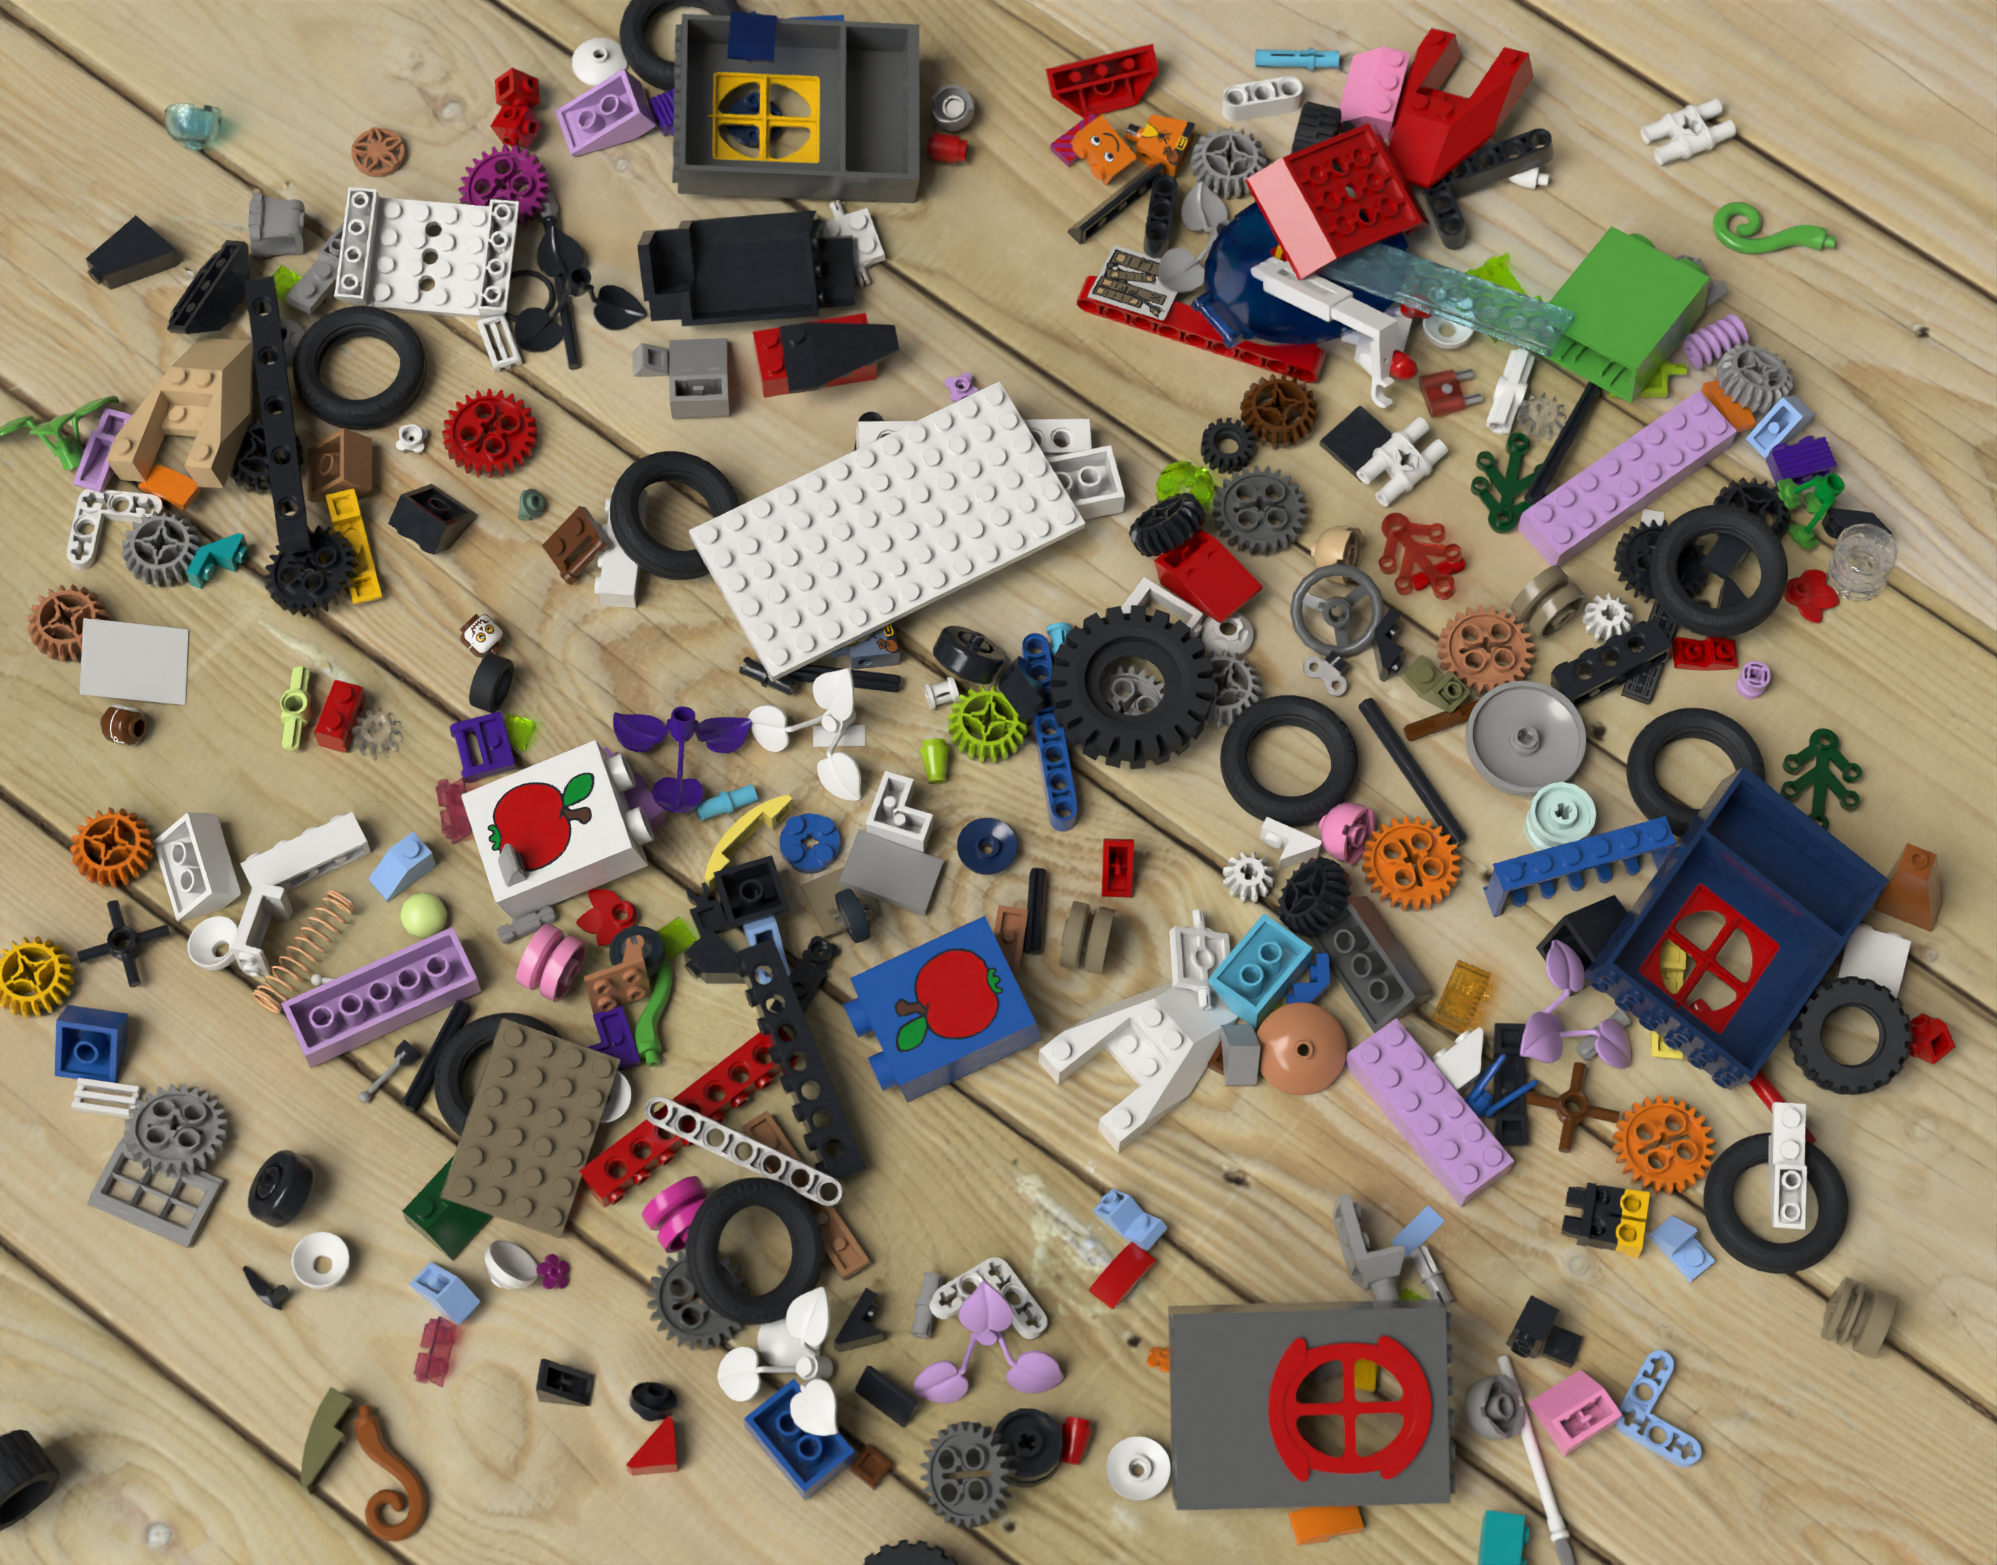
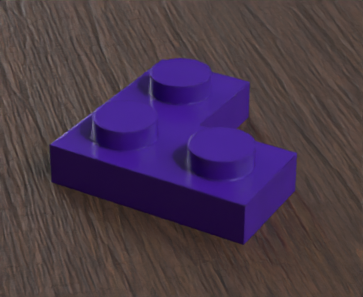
M622 1005L615 1007L609 1012L593 1014L601 1043L588 1046L587 1048L621 1059L617 1069L619 1072L641 1065Z

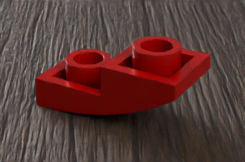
M1709 636L1704 641L1677 637L1672 641L1674 668L1718 671L1732 670L1738 667L1735 640Z
M1131 1241L1096 1279L1089 1292L1114 1310L1132 1293L1135 1284L1154 1267L1156 1259Z

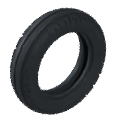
M631 0L623 14L619 32L621 49L628 65L642 80L651 86L664 91H671L675 88V62L659 57L648 47L644 37L649 23L659 13L679 6L697 7L711 15L745 17L736 0Z
M371 306L346 307L323 316L305 332L294 355L293 379L303 403L321 420L333 426L350 430L373 429L396 420L414 404L425 382L426 356L423 345L415 331L397 315ZM369 336L388 343L397 352L400 358V367L393 383L380 394L367 399H346L329 391L320 380L321 363L328 351L339 342L352 337Z
M662 451L635 461L618 479L610 500L611 526L621 549L640 568L661 578L691 580L710 574L697 549L685 551L671 549L660 544L649 535L639 516V497L646 487L656 482H680L696 490L706 500L714 519L741 506L733 486L726 476L714 465L693 454L680 451Z
M1707 505L1682 514L1662 532L1652 553L1650 579L1658 603L1677 624L1700 635L1729 637L1754 629L1775 611L1786 589L1788 563L1784 547L1777 534L1760 517L1745 509L1731 505ZM1716 533L1731 535L1742 540L1755 553L1761 570L1760 584L1753 595L1743 603L1729 608L1708 607L1692 599L1681 586L1677 574L1678 558L1689 543L1701 536Z
M1280 695L1252 704L1235 718L1222 742L1220 767L1229 793L1242 809L1263 822L1268 817L1289 827H1295L1321 820L1331 809L1346 800L1356 780L1358 754L1350 730L1334 711L1310 698L1296 695ZM1283 725L1297 726L1312 732L1323 742L1330 756L1331 771L1327 779L1314 791L1300 796H1282L1265 789L1253 777L1247 762L1248 749L1258 735L1270 728Z
M1682 708L1662 714L1641 730L1629 751L1626 775L1628 787L1635 804L1648 820L1666 816L1671 831L1675 836H1683L1701 809L1689 808L1676 803L1664 793L1658 784L1654 768L1655 758L1661 749L1669 743L1683 738H1698L1709 741L1728 755L1735 771L1745 766L1765 782L1762 755L1753 738L1735 720L1713 710Z
M520 1013L487 1015L472 1021L460 1029L443 1049L434 1075L435 1099L439 1111L448 1126L461 1137L471 1108L466 1102L462 1090L465 1071L470 1062L480 1052L492 1046L502 1018L563 1039L557 1031L537 1018Z
M1771 1133L1751 1135L1728 1147L1717 1158L1708 1173L1704 1187L1703 1204L1709 1228L1717 1242L1730 1256L1752 1269L1775 1274L1793 1273L1807 1269L1823 1260L1835 1248L1845 1230L1848 1218V1196L1842 1176L1823 1151L1805 1140L1804 1166H1807V1181L1814 1189L1818 1201V1218L1815 1227L1809 1234L1793 1242L1774 1243L1763 1240L1751 1233L1742 1224L1733 1203V1190L1737 1178L1744 1171L1755 1165L1769 1163V1135Z
M760 1177L743 1178L720 1187L699 1207L688 1230L686 1264L694 1288L712 1310L722 1317L737 1323L762 1325L785 1318L789 1306L797 1297L815 1289L823 1268L825 1255L824 1238L816 1214L798 1192L776 1180ZM750 1206H760L776 1214L786 1226L792 1244L791 1263L784 1279L770 1292L755 1297L738 1291L729 1283L721 1269L718 1255L719 1241L725 1225L737 1212Z

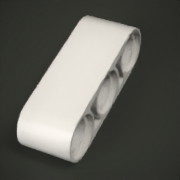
M1286 76L1230 86L1223 93L1221 113L1226 120L1238 122L1293 112L1300 105L1302 83L1296 77Z

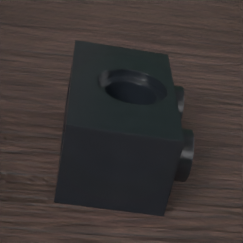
M1531 1295L1506 1345L1510 1346L1511 1351L1523 1358H1528L1529 1356L1534 1359L1559 1309Z

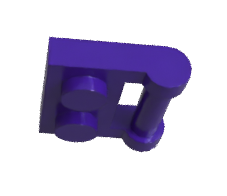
M501 711L456 722L449 727L451 736L456 740L463 770L461 775L463 782L472 783L482 777L516 769ZM474 731L483 764L476 766L474 765L467 739V734Z

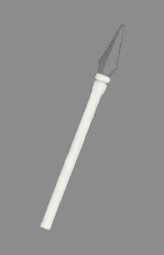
M1509 1355L1497 1358L1501 1375L1510 1377L1518 1386ZM1517 1396L1520 1407L1525 1406L1522 1396ZM1526 1411L1524 1426L1520 1434L1548 1518L1549 1531L1552 1533L1550 1538L1555 1542L1556 1555L1561 1565H1576L1575 1553L1568 1540L1569 1532L1565 1530V1523L1559 1514Z

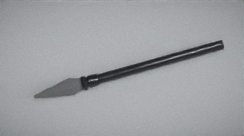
M552 190L544 193L548 197L549 202L540 203L544 209V212L539 213L543 218L542 224L545 233L553 225L559 229V220L557 218L559 207ZM562 274L554 277L558 303L566 291V279ZM568 298L560 311L568 367L570 370H576L580 365Z

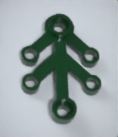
M1520 432L1511 434L1507 439L1505 448L1510 457L1505 479L1494 466V456L1490 452H1480L1476 459L1477 468L1484 471L1501 494L1500 505L1488 491L1489 482L1485 477H1475L1470 487L1471 492L1480 498L1490 512L1488 515L1489 526L1499 534L1512 531L1516 526L1517 518L1533 506L1524 500L1511 507L1513 498L1528 490L1542 465H1536L1533 473L1517 481L1521 458L1528 453L1530 447L1529 438ZM1514 441H1521L1523 445H1517ZM1488 459L1490 463L1483 464L1480 460ZM1475 484H1482L1485 488L1478 489L1475 487ZM1498 516H1505L1508 520L1502 521Z
M1821 728L1811 734L1808 747L1798 754H1789L1785 757L1782 767L1788 774H1796L1802 764L1815 756L1816 765L1794 782H1785L1780 789V795L1788 801H1794L1801 791L1814 783L1811 814L1808 816L1812 820L1821 822V827L1827 831L1829 821L1824 816L1826 786L1838 798L1840 806L1844 810H1854L1860 800L1859 795L1855 791L1847 790L1828 768L1829 759L1842 772V778L1847 783H1856L1862 774V770L1859 765L1849 763L1838 750L1839 739L1837 735L1829 729ZM1820 739L1827 740L1829 745H1823ZM1794 761L1797 767H1790L1787 762ZM1853 770L1857 776L1852 777L1848 775L1847 771ZM1785 788L1793 789L1795 794H1787ZM1845 797L1852 798L1854 804L1847 803Z

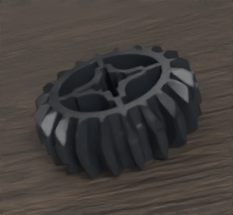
M256 419L255 425L248 426L229 477L235 480L238 487L244 486L248 493L255 488L256 493L259 495L262 494L264 489H267L272 495L268 462L265 457L261 458L259 453L260 451L263 456H267L263 424H260V421ZM296 435L300 466H302L304 463L302 456L304 450L302 445H300L299 437ZM288 461L281 462L280 465L287 464Z
M1743 477L1738 484L1732 480L1728 487H1723L1720 490L1719 495L1715 497L1714 505H1732L1734 503L1736 507L1752 512L1765 522L1766 514L1770 513L1773 520V525L1770 527L1777 534L1780 541H1782L1783 535L1789 529L1788 524L1791 520V514L1788 513L1789 509L1785 506L1784 501L1780 500L1779 495L1776 494L1778 491L1777 486L1770 489L1767 487V480L1762 482V484H1758L1756 477H1754L1748 483Z
M1178 493L1173 497L1168 496L1165 500L1159 501L1156 505L1150 506V509L1142 512V515L1136 518L1135 523L1131 525L1129 535L1134 547L1142 556H1159L1161 553L1166 554L1169 550L1176 549L1177 546L1185 544V541L1189 538H1193V534L1198 532L1205 523L1206 514L1200 501L1193 494Z
M1321 856L1316 859L1311 857L1307 863L1302 862L1300 869L1293 870L1292 877L1286 879L1287 884L1285 888L1281 889L1283 895L1278 899L1280 906L1277 910L1280 914V920L1293 933H1298L1308 938L1312 935L1318 936L1321 931L1327 932L1329 925L1336 924V918L1339 915H1343L1341 911L1344 906L1348 905L1346 898L1352 893L1348 889L1352 883L1348 879L1349 874L1339 863Z

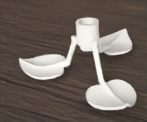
M850 668L826 672L814 681L813 694L815 701L821 708L827 709L820 717L793 726H787V716L777 706L762 705L750 712L748 719H751L750 729L754 737L762 747L772 752L781 751L788 746L789 735L787 732H793L822 722L826 731L837 733L827 750L828 758L818 762L819 779L823 786L836 797L852 801L862 798L860 791L861 774L856 761L845 752H836L834 754L840 739L846 735L844 728L856 720L854 683Z
M819 1287L797 1297L789 1306L786 1315L787 1329L790 1335L794 1338H801V1347L810 1354L802 1356L796 1366L758 1367L759 1356L756 1350L749 1347H738L730 1351L723 1358L718 1369L717 1378L719 1386L729 1398L735 1401H748L754 1398L760 1389L761 1379L759 1373H798L802 1379L808 1381L801 1384L800 1389L802 1392L796 1394L791 1400V1415L794 1422L799 1428L811 1434L834 1435L838 1433L836 1420L837 1399L833 1387L826 1381L832 1375L833 1364L827 1356H821L819 1350L811 1347L819 1346L824 1342L830 1326V1304L826 1288Z

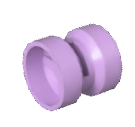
M1759 661L1746 663L1736 682V690L1739 695L1748 700L1760 698L1771 678L1769 668Z

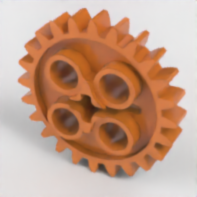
M1404 816L1402 824H1399L1395 818H1392L1390 828L1382 823L1380 833L1373 831L1371 835L1372 841H1366L1365 849L1367 851L1362 854V860L1366 862L1363 863L1361 870L1369 873L1365 876L1364 881L1365 883L1374 882L1371 887V893L1381 891L1379 901L1382 902L1386 898H1390L1391 908L1399 902L1401 903L1402 911L1406 910L1408 904H1412L1414 911L1418 912L1420 903H1423L1427 909H1430L1431 899L1440 904L1442 901L1441 894L1449 896L1451 892L1449 886L1455 887L1457 878L1454 876L1459 875L1460 867L1455 865L1459 864L1460 856L1452 854L1456 852L1457 845H1448L1451 838L1450 834L1441 837L1442 826L1434 830L1431 829V820H1428L1425 825H1421L1419 816L1415 818L1414 823H1410L1408 817ZM1399 841H1403L1405 843L1406 850ZM1421 842L1426 848L1416 849L1412 843ZM1387 851L1394 852L1398 858L1390 859L1384 853ZM1424 869H1434L1438 874L1436 876H1429L1424 872ZM1416 877H1417L1418 881L1420 882V884L1423 885V886L1420 887V886L1417 885ZM1405 878L1410 884L1403 886L1398 884L1395 879Z
M1657 1095L1654 1104H1652L1648 1097H1645L1642 1102L1643 1108L1637 1102L1633 1103L1631 1107L1632 1112L1625 1110L1622 1115L1624 1120H1619L1616 1125L1620 1131H1616L1612 1139L1619 1143H1616L1612 1150L1622 1154L1617 1157L1615 1162L1626 1164L1622 1171L1623 1175L1632 1172L1633 1177L1630 1183L1633 1184L1639 1179L1643 1181V1191L1649 1185H1652L1655 1195H1657L1661 1187L1665 1189L1667 1196H1670L1673 1187L1681 1194L1685 1189V1183L1690 1188H1693L1696 1184L1695 1178L1702 1180L1705 1176L1703 1170H1709L1712 1165L1707 1159H1712L1715 1151L1709 1149V1147L1713 1146L1715 1139L1706 1137L1712 1128L1701 1126L1706 1118L1705 1116L1698 1118L1693 1116L1697 1109L1695 1106L1688 1111L1684 1109L1685 1100H1682L1677 1106L1674 1105L1673 1096L1669 1097L1667 1103H1663L1661 1096ZM1665 1122H1674L1679 1127V1131L1669 1130ZM1641 1130L1647 1132L1650 1140H1641L1636 1132ZM1683 1136H1688V1137H1689V1140H1688V1139L1678 1140V1139H1679L1680 1137H1683ZM1659 1141H1661L1663 1145L1657 1146ZM1670 1144L1668 1149L1664 1145ZM1649 1150L1647 1153L1642 1155L1638 1153V1151ZM1677 1150H1686L1690 1154L1691 1159L1685 1160L1680 1158ZM1648 1160H1658L1661 1163L1662 1168H1652L1649 1165Z

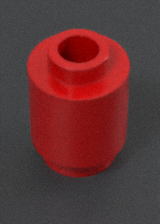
M934 133L933 138L928 137L926 154L931 155V161L952 164L965 162L968 140L961 139L962 137L957 135Z

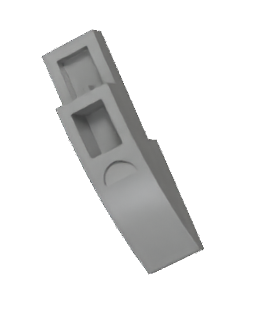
M344 222L319 249L318 260L286 295L287 304L311 315L322 302L328 304L335 295Z

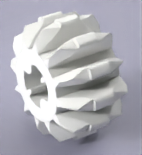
M1608 593L1603 600L1597 595L1592 603L1586 605V614L1583 615L1582 622L1587 625L1585 629L1586 634L1595 633V642L1600 637L1604 638L1606 642L1607 639L1619 634L1621 636L1630 631V624H1632L1634 617L1633 614L1629 613L1630 604L1621 605V596L1616 598V600H1612Z
M1243 851L1239 853L1238 859L1231 857L1228 861L1229 866L1223 869V875L1226 877L1223 880V886L1231 888L1229 891L1230 897L1239 894L1241 903L1245 902L1246 897H1250L1253 903L1257 902L1258 895L1266 897L1268 895L1267 888L1272 887L1274 879L1270 877L1273 875V868L1266 866V857L1257 860V853L1255 851L1248 858ZM1245 874L1251 875V880L1245 879Z

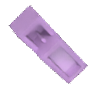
M109 408L104 409L97 431L92 430L73 481L74 486L102 493L115 473L106 459L116 435L130 419L131 414Z

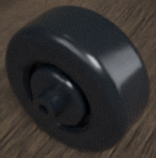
M947 626L943 628L933 646V655L944 668L959 678L977 684H991L995 682L1006 661L1003 651L994 642L977 631L961 626Z
M281 1150L270 1156L261 1166L251 1184L248 1195L250 1214L255 1219L274 1228H280L292 1222L303 1210L312 1193L315 1181L313 1164L308 1159L291 1150Z

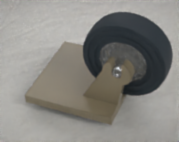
M844 867L802 884L801 888L825 939L846 930L855 944L868 940L871 937L868 921L880 917L881 912L873 897L838 885Z

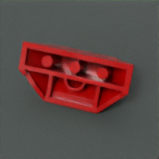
M1153 44L1065 63L1045 69L1051 97L1081 118H1085L1091 113L1098 115L1137 105L1153 78L1158 74L1159 69Z

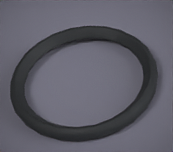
M533 270L512 272L511 279L528 275L544 282L549 291V300L543 310L548 313L555 300V291L549 279ZM509 312L504 313L507 319L513 322L516 321L517 316Z

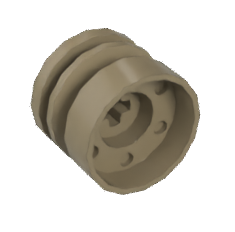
M1845 1276L1839 1287L1831 1295L1826 1307L1821 1337L1830 1341L1836 1329H1839L1836 1340L1838 1345L1842 1346L1850 1334L1854 1335L1853 1351L1874 1358L1891 1324L1897 1304V1297L1876 1289L1870 1299L1865 1300L1866 1285L1860 1282L1854 1293L1851 1294L1854 1280Z

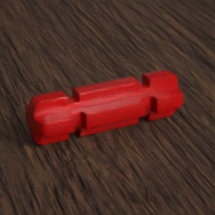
M1460 554L1449 557V561L1443 560L1424 569V573L1420 571L1413 574L1410 581L1414 589L1420 591L1426 588L1428 583L1433 585L1452 576V572L1456 574L1464 570L1466 564Z

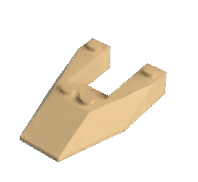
M200 337L168 369L114 439L106 460L120 480L146 482L163 438L167 434L196 437L185 463V468L197 486L225 487L252 418L254 354L252 341Z

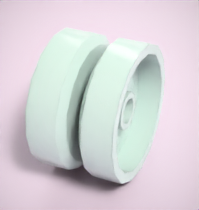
M1558 782L1543 787L1532 799L1530 809L1526 815L1524 829L1527 840L1534 850L1541 851L1590 837L1596 819L1594 802L1586 791L1575 784Z

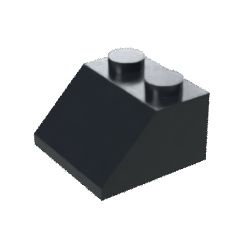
M429 484L401 494L388 524L395 528L399 535L410 538L420 545L421 550L435 555L450 549L476 519L477 514L435 485Z
M772 855L713 872L717 893L731 928L790 911Z

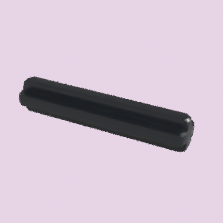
M1032 868L1029 875L1028 916L1024 945L1026 954L1038 955L1042 948L1047 871L1044 868Z

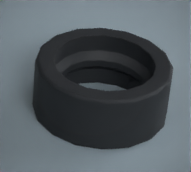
M493 653L487 654L481 660L470 687L469 703L471 706L489 713L497 712L504 702L512 682L514 665L511 660Z

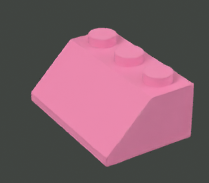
M1380 47L1353 56L1339 108L1342 114L1339 129H1342L1343 121L1348 120L1356 127L1371 123L1378 127L1384 139H1388L1407 72L1409 52Z

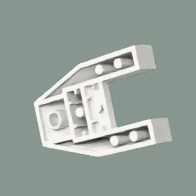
M1173 982L1110 1004L1063 1031L1039 1050L1038 1063L1059 1085L1104 1048L1107 1049L1139 1086L1138 1089L1099 1119L1098 1131L1119 1153L1190 1096L1207 1069V1064L1221 1041V1025H1235L1238 1016L1231 1012L1217 993L1213 992L1210 993L1212 1008L1210 1010H1200L1197 992L1191 989L1173 987Z

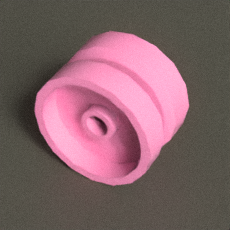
M548 923L544 924L533 936L521 958L516 974L517 983L529 990H535L540 986L541 996L553 1002H559L570 990L583 966L587 954V942L575 936H568L564 939L563 930Z

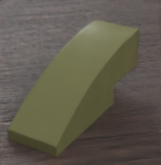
M330 1387L319 1405L304 1447L301 1465V1486L309 1495L313 1493L347 1444L348 1440L340 1430L356 1409L350 1398Z

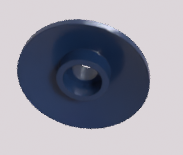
M976 819L967 824L959 834L957 840L958 856L964 866L972 872L981 875L997 874L1007 869L1014 861L1017 854V839L1012 829L998 819ZM984 847H990L993 851L990 854H984L981 850Z

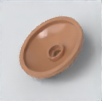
M1297 1002L1281 1006L1264 1019L1256 1034L1260 1044L1258 1068L1263 1077L1272 1086L1285 1093L1293 1095L1317 1093L1331 1085L1344 1067L1347 1056V1042L1344 1031L1331 1013L1317 1005ZM1301 1044L1308 1046V1053L1304 1056L1299 1055L1297 1051Z

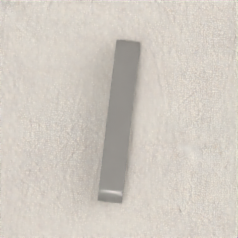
M660 1096L653 1097L645 1106V1116L651 1123L763 1177L779 1181L809 1199L826 1206L838 1205L845 1199L846 1187L839 1179L672 1099ZM660 1102H664L668 1107V1115L662 1120L657 1119L654 1114V1109ZM687 1116H693L697 1124L695 1130L691 1133H686L682 1128V1122ZM716 1129L722 1130L725 1136L724 1142L718 1147L712 1145L710 1141L711 1133ZM745 1142L751 1144L753 1148V1154L748 1160H743L738 1155L740 1145ZM772 1156H777L781 1161V1168L775 1174H771L766 1167L767 1160ZM800 1169L806 1170L810 1177L809 1183L804 1187L796 1185L794 1180L796 1172ZM828 1183H833L838 1188V1195L832 1201L825 1199L822 1192L824 1186Z

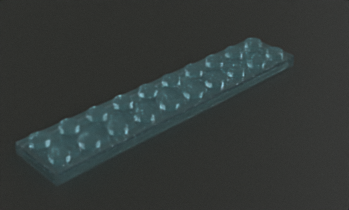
M1382 243L1374 244L1336 260L1318 273L1550 358L1575 318V312Z

